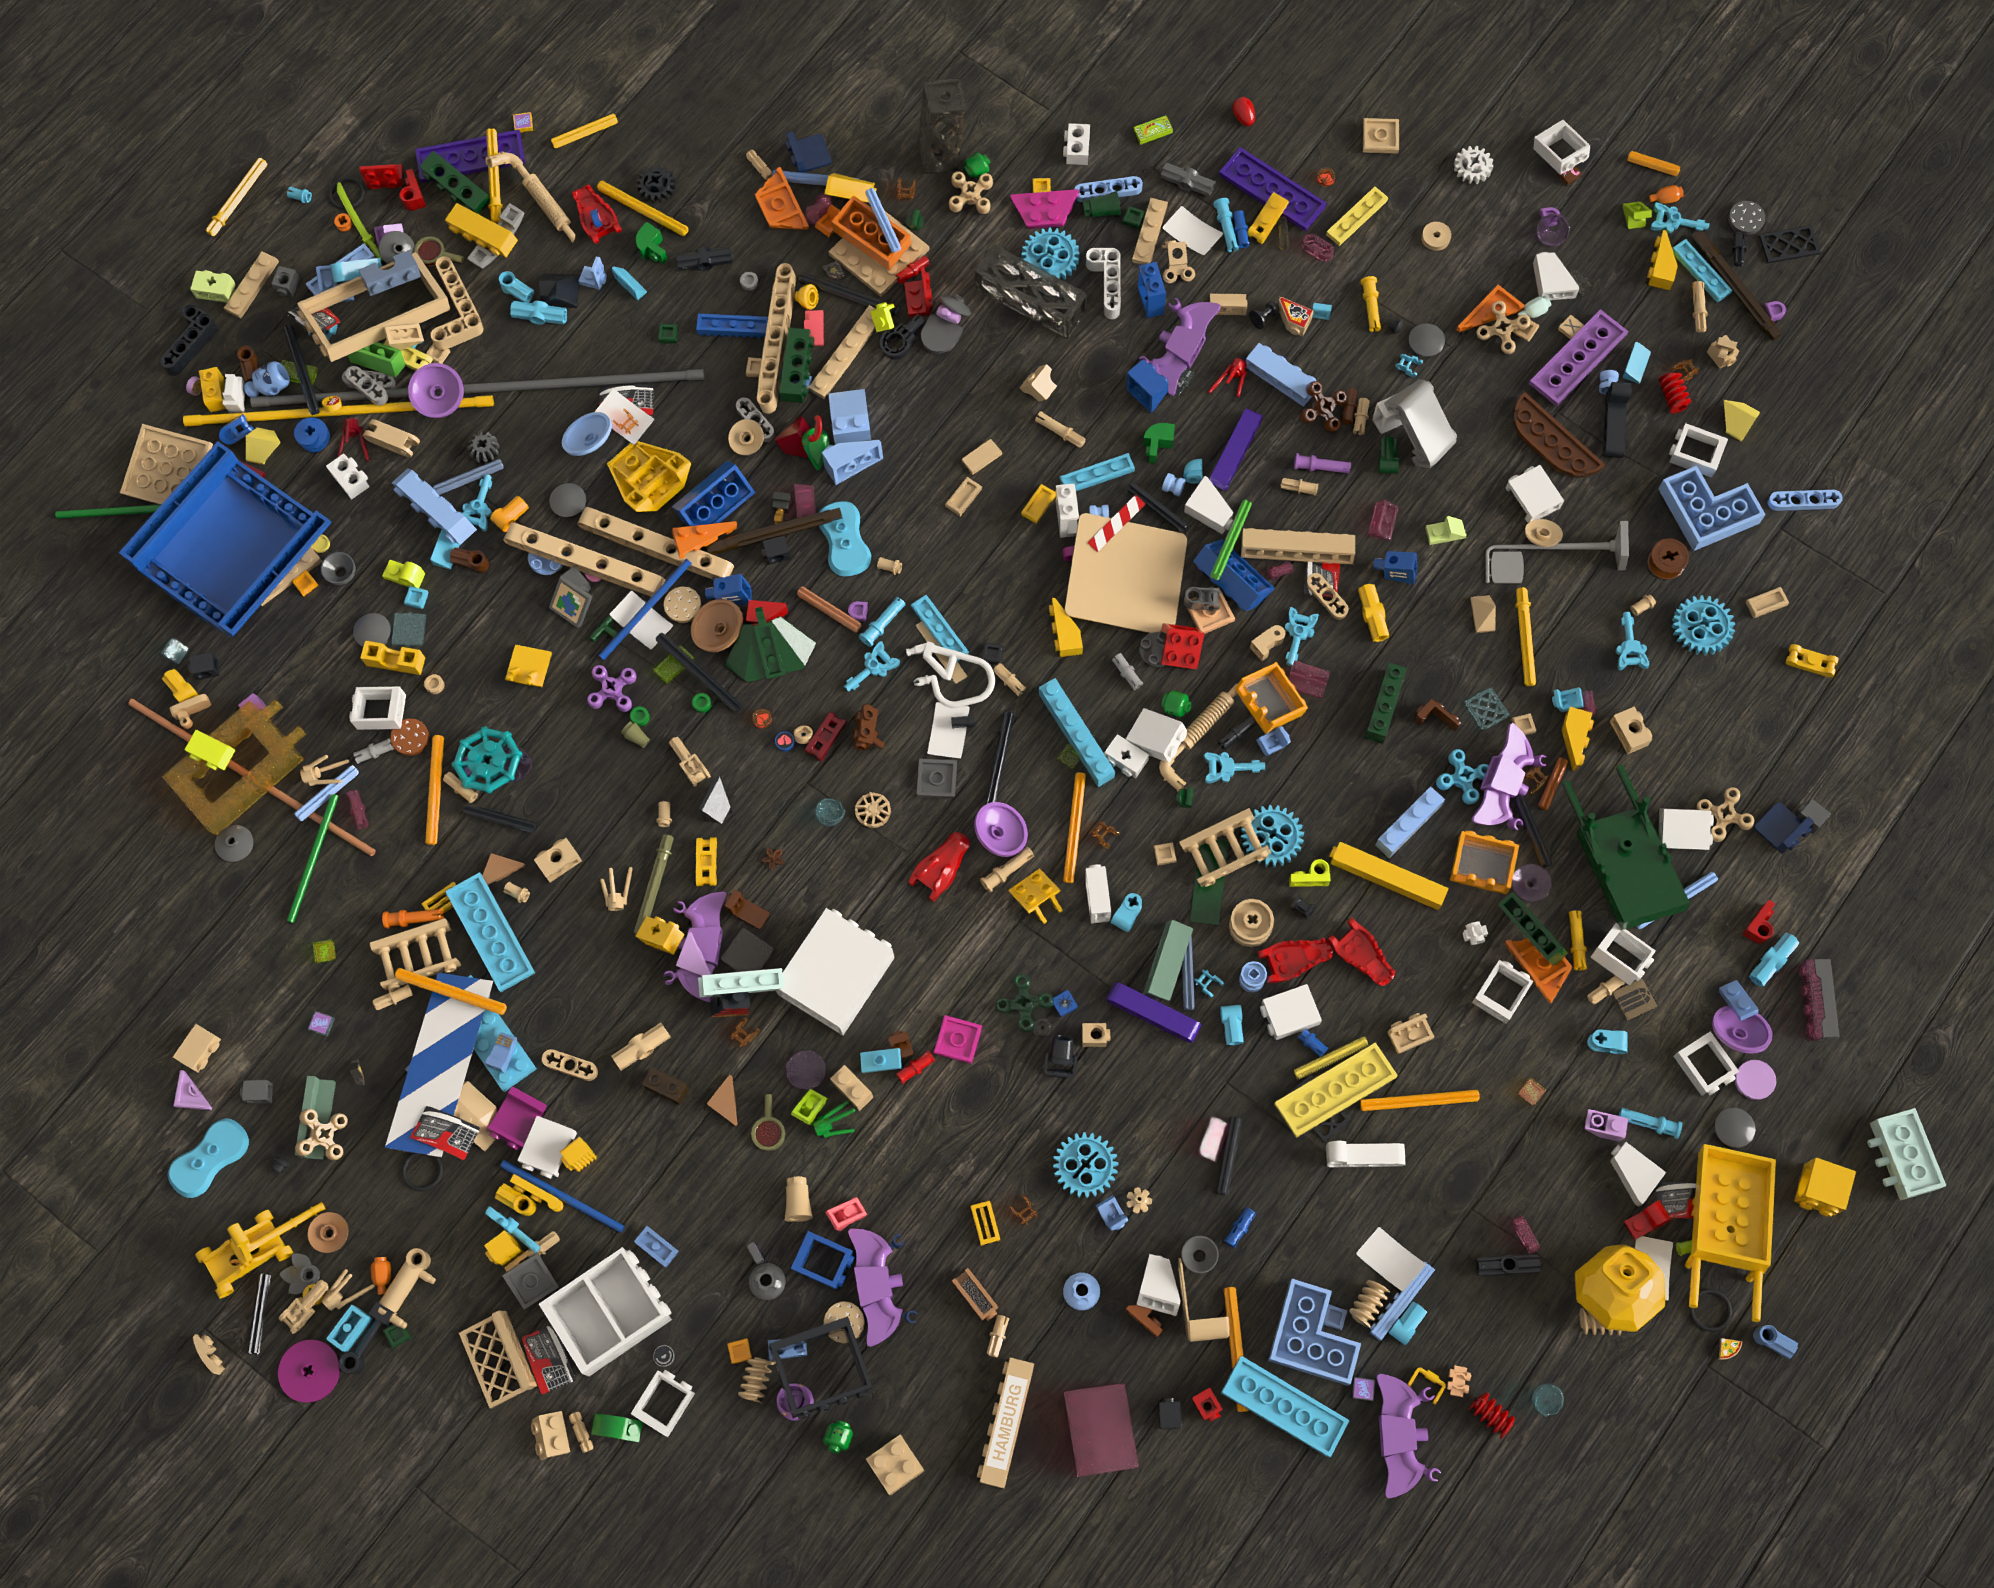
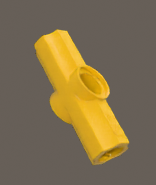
M1366 584L1358 589L1363 605V618L1365 623H1368L1373 641H1384L1389 638L1385 622V610L1383 604L1379 602L1375 585Z

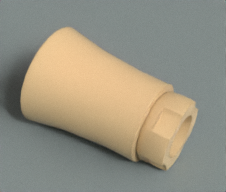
M802 1176L788 1178L785 1221L801 1222L812 1219L806 1178Z

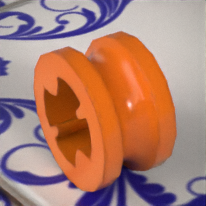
M341 213L335 217L334 222L339 231L346 232L352 228V221L347 214ZM343 220H346V222H347L346 224H345V223H344V225H341V224H340V222L343 223Z

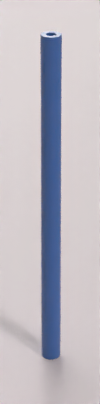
M687 558L598 656L605 660L692 564Z
M505 1160L502 1162L500 1167L526 1180L620 1233L624 1230L625 1226L513 1164Z

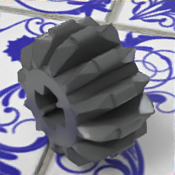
M480 431V436L473 434L474 440H469L470 446H468L470 456L479 463L482 460L487 463L488 459L494 461L493 455H499L497 449L500 447L496 437L491 436L489 432L484 435Z

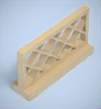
M497 1311L487 1319L459 1333L489 1408H493L537 1386L507 1311ZM492 1321L495 1325L493 1336L484 1333L487 1324ZM471 1332L479 1334L475 1345L469 1343L467 1334ZM483 1335L492 1338L488 1350L479 1347ZM496 1340L503 1344L501 1354L492 1351ZM478 1349L487 1352L483 1364L477 1362L475 1358ZM491 1354L500 1357L496 1368L487 1365ZM503 1359L510 1361L511 1368L509 1373L500 1370ZM485 1368L494 1371L491 1383L484 1380ZM498 1373L507 1376L504 1387L495 1384ZM511 1378L518 1381L519 1389L515 1391L507 1389ZM493 1387L502 1390L500 1398L494 1402L491 1397Z

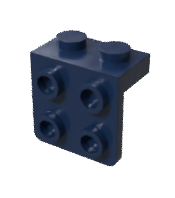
M793 132L786 133L788 141H785L787 151H791V162L793 167H797L798 172L805 173L832 163L822 134H816L796 141Z
M1778 802L1754 826V829L1783 854L1787 849L1792 851L1800 843L1797 839L1800 836L1804 838L1812 830L1810 826L1814 821L1808 816L1802 822L1788 808Z

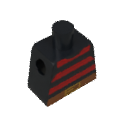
M749 992L711 996V1017L748 1015L750 1011Z

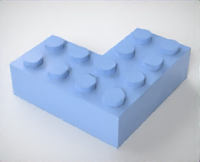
M1697 466L1663 479L1658 488L1693 551L1760 524L1766 515L1748 483L1714 497Z
M1291 1279L1268 1361L1346 1386L1350 1385L1361 1343L1321 1331L1332 1291Z

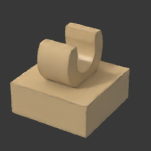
M1719 337L1714 346L1720 348L1717 357L1725 359L1728 351L1733 352L1738 342Z

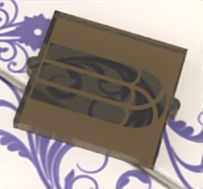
M1643 977L1639 981L1632 982L1631 985L1627 984L1612 992L1619 1004L1618 1008H1621L1628 1021L1659 1006L1652 994L1653 990L1649 989Z

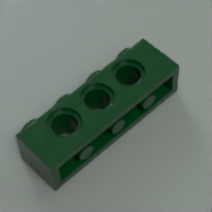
M432 151L419 166L423 172V177L428 181L432 179L439 190L442 192L447 191L450 194L449 197L456 203H462L463 207L480 214L490 202L487 193L436 152ZM444 171L442 176H437L438 172ZM453 182H458L456 187H450ZM472 193L470 198H464L465 194Z
M788 328L779 392L781 401L803 403L804 396H807L808 386L806 385V380L810 378L808 364L812 363L810 349L814 347V337L811 336L810 329Z
M1388 663L1365 735L1366 739L1383 744L1407 670L1406 667Z
M1511 892L1498 904L1550 964L1556 965L1568 954L1565 948L1514 892Z

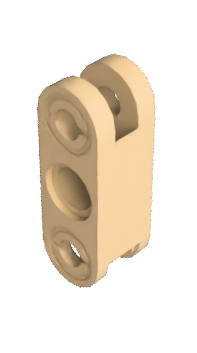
M374 419L369 423V427L374 432L365 430L363 434L367 441L409 458L413 455L410 447L420 443V440L414 435Z

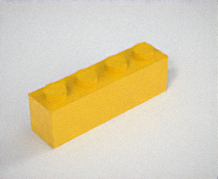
M456 203L445 219L453 233L462 234L468 241H476L477 245L484 249L485 247L489 248L497 256L500 254L507 257L518 241L511 231Z

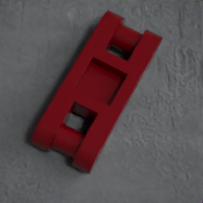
M830 712L808 743L805 752L809 755L813 754L817 760L822 761L840 732L847 725V721L843 718H837L836 714ZM833 723L836 727L833 729L830 727V724ZM817 743L822 745L820 750L815 748Z

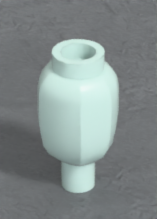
M1547 296L1544 298L1536 297L1525 305L1524 310L1519 312L1518 316L1525 314L1530 318L1538 317L1548 311L1551 302Z

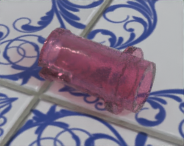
M1288 561L1278 566H1271L1268 569L1271 579L1278 580L1281 576L1293 573L1291 562Z
M1586 691L1582 693L1584 704L1582 710L1591 712L1592 716H1594L1597 711V707L1594 704V694L1592 691Z

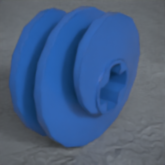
M314 417L303 419L294 429L296 441L308 452L321 451L329 443V430L320 419Z

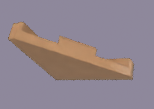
M491 853L482 876L487 885L521 868H525L526 865Z
M729 1075L708 1101L707 1105L737 1126L733 1077Z

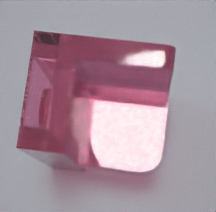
M1294 661L1288 679L1295 686L1296 691L1322 698L1330 672Z

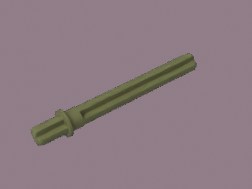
M664 834L659 849H656L658 853L634 929L635 934H637L646 916H651L668 857L671 856L670 850L674 840L671 835Z

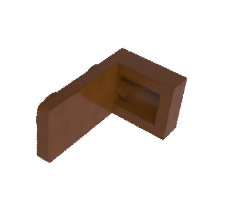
M1432 699L1425 706L1421 705L1415 712L1416 718L1414 721L1418 725H1421L1431 713L1435 714L1454 731L1461 724L1456 715L1448 713L1440 702Z
M734 890L732 894L729 893L724 903L727 912L759 930L762 929L770 916L768 911L744 899L742 893Z

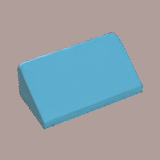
M612 267L614 278L636 300H639L647 293L625 269Z
M1635 342L1622 378L1640 384L1651 352L1638 342Z
M442 529L430 560L435 566L451 570L453 564L450 563V553L455 547L459 548L460 544L455 542L452 544L445 537L447 533Z

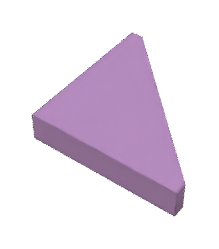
M689 931L676 966L701 976L712 975L692 932Z
M180 1070L174 1107L212 1110L211 1105L187 1073Z

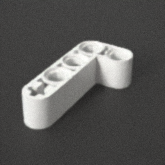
M1091 248L1086 253V267L1090 271H1104V315L1108 319H1116L1120 315L1121 304L1120 252L1115 248ZM1110 303H1114V308H1111Z
M1331 1141L1326 1145L1327 1167H1390L1406 1165L1404 1144H1346L1345 1141Z

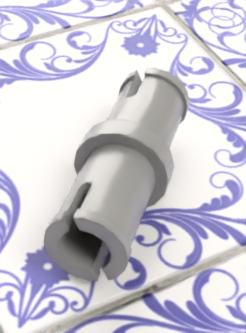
M1122 653L1116 655V659L1113 658L1112 662L1121 672L1120 675L1122 678L1125 677L1133 690L1138 689L1143 685V682L1134 672V667L1128 664Z
M388 738L375 745L372 743L369 747L354 752L353 755L359 764L370 758H378L380 754L394 750V747L391 746L392 742Z

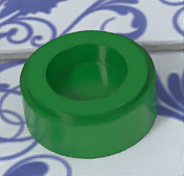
M699 693L693 697L692 706L695 711L705 713L711 708L712 703L707 694Z
M638 706L630 712V719L633 724L636 723L638 726H644L648 723L650 715L646 708Z

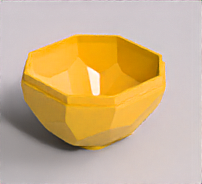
M1625 1244L1604 1247L1575 1272L1577 1302L1606 1329L1638 1331L1665 1307L1664 1273L1648 1254Z

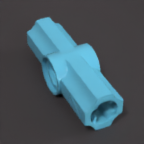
M513 301L511 303L510 315L513 318L527 319L538 325H542L545 322L563 325L566 323V308L548 306V304L542 301H534L533 303Z
M1786 932L1774 947H1771L1760 959L1761 962L1749 975L1751 981L1763 987L1775 972L1777 973L1787 962V957L1799 944L1797 938Z

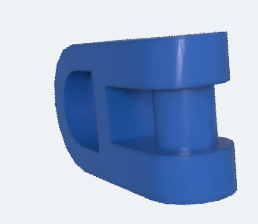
M242 414L223 426L219 432V437L223 443L233 444L252 432L254 428L247 423V418ZM238 425H241L243 428L240 432L236 429Z

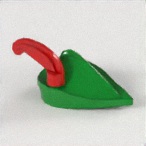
M816 415L814 417L816 421L815 428L804 433L802 443L810 461L816 470L819 471L823 464L822 452L829 446V437L822 430L820 416Z

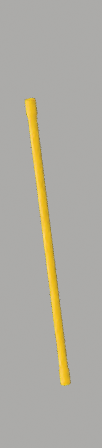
M492 395L463 398L458 408L494 406V399ZM411 402L385 403L381 406L375 404L341 406L340 409L333 412L326 411L322 407L319 408V414L311 415L308 408L216 415H187L183 417V423L185 427L230 423L242 414L245 415L246 421L249 422L416 411Z

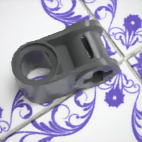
M1190 587L1185 593L1184 605L1191 610L1217 611L1220 609L1218 604L1220 590L1213 587ZM1189 596H1195L1197 600H1190Z

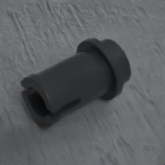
M968 714V716L951 717L952 729L964 727L971 729V727L975 726L974 715Z

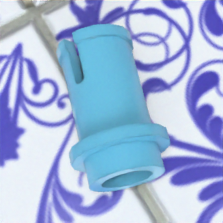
M288 188V190L292 191H287L288 198L300 200L302 203L310 202L312 194L307 189Z

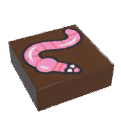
M1576 166L1561 175L1556 171V174L1567 186L1582 175Z

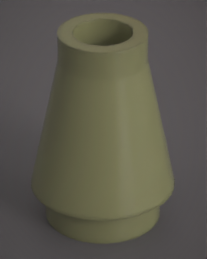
M631 721L621 732L625 739L642 748L650 741L639 726Z

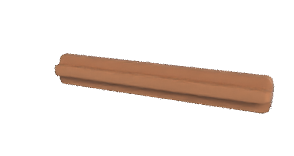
M800 587L797 591L798 597L852 631L858 632L861 628L860 622L805 587Z

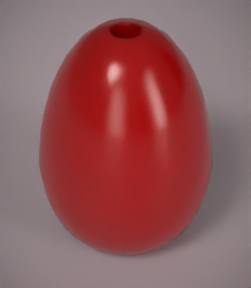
M1247 97L1238 98L1232 106L1236 119L1244 126L1253 125L1255 109L1252 102Z

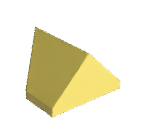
M1724 400L1726 433L1742 442L1760 412L1745 403Z
M256 428L246 435L247 462L265 464L266 459L280 444L275 431Z

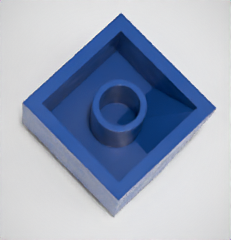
M1143 359L1127 372L1126 390L1152 413L1168 392L1169 383L1165 376L1156 372L1155 367L1151 363H1147Z

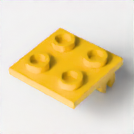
M515 645L505 680L542 688L552 652Z
M1040 868L1008 890L1028 913L1034 910L1043 924L1047 920L1038 905L1048 898L1059 913L1063 911L1055 898L1060 889Z

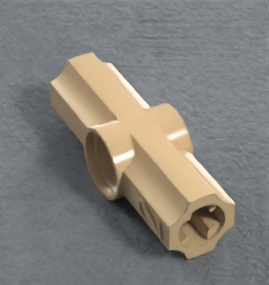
M659 1023L646 1033L633 1037L627 1046L611 1057L622 1071L636 1060L649 1056L654 1051V1048L671 1037L662 1023Z

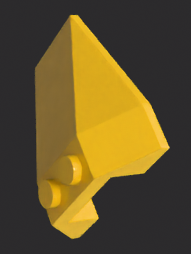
M637 441L635 444L630 443L607 465L625 503L636 512L658 511L685 486L691 463L680 453Z

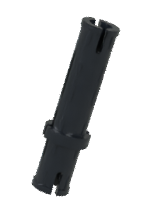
M1253 715L1248 716L1236 727H1231L1226 735L1217 740L1219 746L1226 741L1221 746L1223 750H1226L1236 740L1239 741L1242 735L1257 724Z

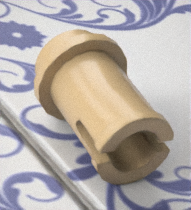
M880 557L877 567L878 569L893 572L896 575V573L900 574L902 563L899 560L892 561Z
M1644 595L1642 600L1630 606L1631 612L1638 616L1648 608L1652 609L1656 601L1653 596Z
M659 802V817L656 822L660 827H669L672 822L670 818L671 803Z
M508 882L504 887L505 890L503 892L516 898L518 902H526L530 896V892L526 888L522 889L511 882Z

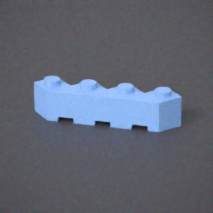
M407 468L392 482L395 487L393 490L400 497L409 498L412 502L410 504L412 508L418 513H425L429 517L428 522L434 528L443 529L447 533L445 537L452 544L455 542L461 545L476 531V528L463 514L457 512L445 498L440 497L413 470Z

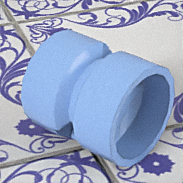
M1255 961L1245 964L1239 977L1240 986L1247 992L1259 991L1267 977L1266 968L1261 963Z

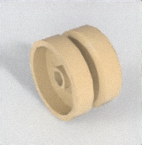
M1243 900L1232 911L1229 923L1231 936L1242 946L1255 947L1261 945L1271 934L1274 923L1273 913L1269 906L1260 900Z

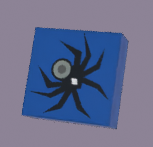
M1069 990L1051 999L1060 1017L1078 1008Z

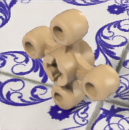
M962 172L953 173L951 177L952 185L955 188H960L962 193L960 196L950 198V210L952 212H959L962 210L963 205L967 203L970 205L975 204L980 214H987L990 211V202L987 198H982L980 192L982 190H989L992 187L993 179L991 175L987 173L982 174L979 177V181L975 183L973 181L967 182Z
M1496 301L1492 304V312L1497 318L1496 323L1493 326H1480L1476 334L1482 341L1488 340L1493 335L1500 336L1502 339V352L1504 354H1512L1515 351L1516 345L1511 339V332L1515 329L1525 330L1529 328L1531 320L1525 314L1518 316L1515 320L1507 319L1505 316V303L1503 301ZM1501 306L1502 309L1500 311H1497L1496 307ZM1526 320L1527 323L1522 325L1520 324V321ZM1501 324L1509 326L1506 327V331H1502V329H1499L1501 328ZM1483 330L1487 331V334L1484 336L1480 334ZM1507 344H1510L1512 347L1511 349L1507 350L1505 349V346Z
M1731 787L1725 791V802L1720 806L1712 805L1707 799H1702L1697 803L1696 810H1709L1716 819L1717 824L1710 831L1715 842L1724 840L1726 837L1725 828L1731 823L1738 824L1743 830H1749L1754 825V817L1751 814H1738L1735 812L1734 804L1740 799V791L1737 788ZM1725 811H1727L1728 814L1724 819L1723 814Z
M306 1109L302 1111L300 1121L302 1124L309 1126L311 1131L310 1137L307 1140H301L296 1144V1153L300 1156H307L313 1151L314 1146L321 1145L325 1148V1155L329 1160L340 1159L343 1155V1148L335 1144L332 1138L335 1130L342 1129L347 1125V1117L342 1113H338L330 1118L328 1124H321L317 1119L318 1115L315 1110ZM321 1131H325L322 1135V1138H318L321 1134Z

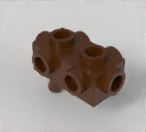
M863 704L861 710L856 712L854 719L856 728H854L851 737L853 739V747L863 751L868 750L873 744L881 750L885 743L876 737L878 732L875 731L878 709L868 704Z

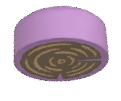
M193 376L188 380L186 385L188 393L194 396L201 393L200 378Z

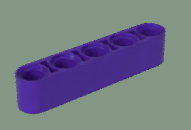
M1247 408L1244 410L1210 477V481L1215 487L1224 491L1227 490L1262 421L1263 415Z
M1118 982L1114 983L1106 998V1001L1189 1043H1193L1201 1027V1024L1196 1020Z

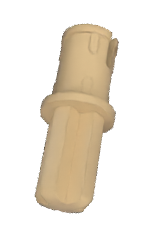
M1360 398L1358 401L1357 413L1354 414V418H1356L1353 429L1354 434H1357V431L1358 435H1364L1366 420L1369 418L1367 415L1369 400L1367 398Z
M1283 478L1281 488L1297 491L1298 494L1302 492L1316 495L1318 484L1304 482L1302 479L1298 481Z
M1001 663L995 666L993 671L1004 681V685H1008L1017 696L1022 695L1023 692L1021 691H1025L1026 687L1015 678L1016 675L1011 674Z
M448 772L444 775L443 781L452 787L456 794L459 793L469 803H472L477 798L478 793L471 788L465 789L462 787L461 780L453 773Z
M1615 975L1607 982L1600 983V986L1588 994L1587 998L1590 1003L1596 1004L1606 996H1611L1613 991L1625 983Z
M407 984L395 991L390 990L388 994L374 999L373 1005L376 1010H380L392 1004L397 1005V1002L413 996Z
M996 1316L993 1331L990 1332L991 1339L987 1354L991 1357H998L1002 1341L1006 1338L1004 1335L1009 1318L1005 1316Z

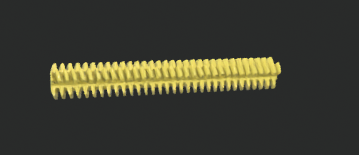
M1361 1037L1351 1042V1044L1349 1043L1340 1049L1295 1069L1294 1073L1297 1080L1300 1077H1305L1304 1075L1311 1074V1071L1313 1073V1070L1316 1072L1318 1068L1319 1070L1320 1067L1322 1069V1066L1325 1067L1329 1063H1333V1061H1338L1337 1059L1340 1060L1342 1057H1347L1346 1055L1353 1054V1051L1355 1053V1050L1357 1052V1049L1360 1051L1362 1047L1363 1049L1364 1046L1366 1048V1045L1369 1046L1366 1037Z

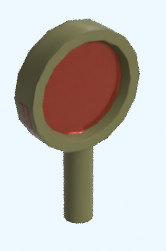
M424 237L417 242L414 248V253L418 254L425 266H435L437 259L443 256L450 258L451 261L464 262V256L446 252L443 243L436 237Z
M772 1094L764 1095V1117L756 1121L752 1127L751 1136L759 1149L773 1151L783 1144L786 1133L782 1123L772 1117Z

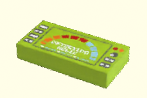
M1163 116L1134 127V133L1141 145L1173 133V128L1167 116Z

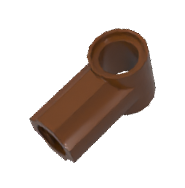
M243 346L238 350L237 356L240 360L244 382L246 383L247 381H253L252 374L259 367L258 357L252 348Z
M455 547L450 553L451 564L471 568L478 573H483L489 568V561L481 551H469ZM482 559L479 564H476L478 560Z

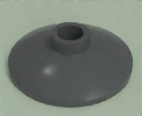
M391 231L380 240L379 253L387 264L394 262L393 256L408 250H410L411 254L414 253L415 245L412 239L404 232ZM396 245L401 247L400 252L396 251Z
M957 294L954 297L940 295L939 300L945 306L959 314L971 316L972 312L963 303L965 300L963 297Z
M241 825L228 826L217 835L215 850L218 856L225 861H241L252 851L254 844L253 836L247 828ZM231 839H235L233 844H229Z

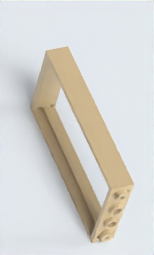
M416 252L412 253V256L418 265L420 278L435 300L331 345L311 314L366 291L367 289L362 282L361 276L297 303L299 307L297 314L301 321L306 322L304 324L307 331L313 333L312 337L316 345H321L319 347L324 357L328 356L330 361L333 362L385 339L384 327L419 324L450 310L446 295ZM391 262L387 265L380 267L379 269H391L395 265V263Z

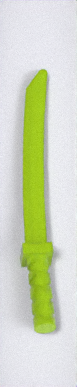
M338 182L337 193L355 227L362 236L364 244L369 246L376 258H380L381 262H383L384 260L380 256L379 248L374 244L373 237L364 228L341 183Z

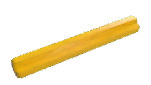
M610 114L551 139L554 148H558L617 124V118L615 114Z

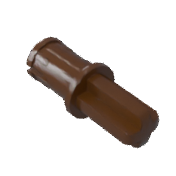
M1354 388L1347 389V400L1342 405L1344 410L1341 421L1347 425L1353 424L1354 410L1357 409V390Z

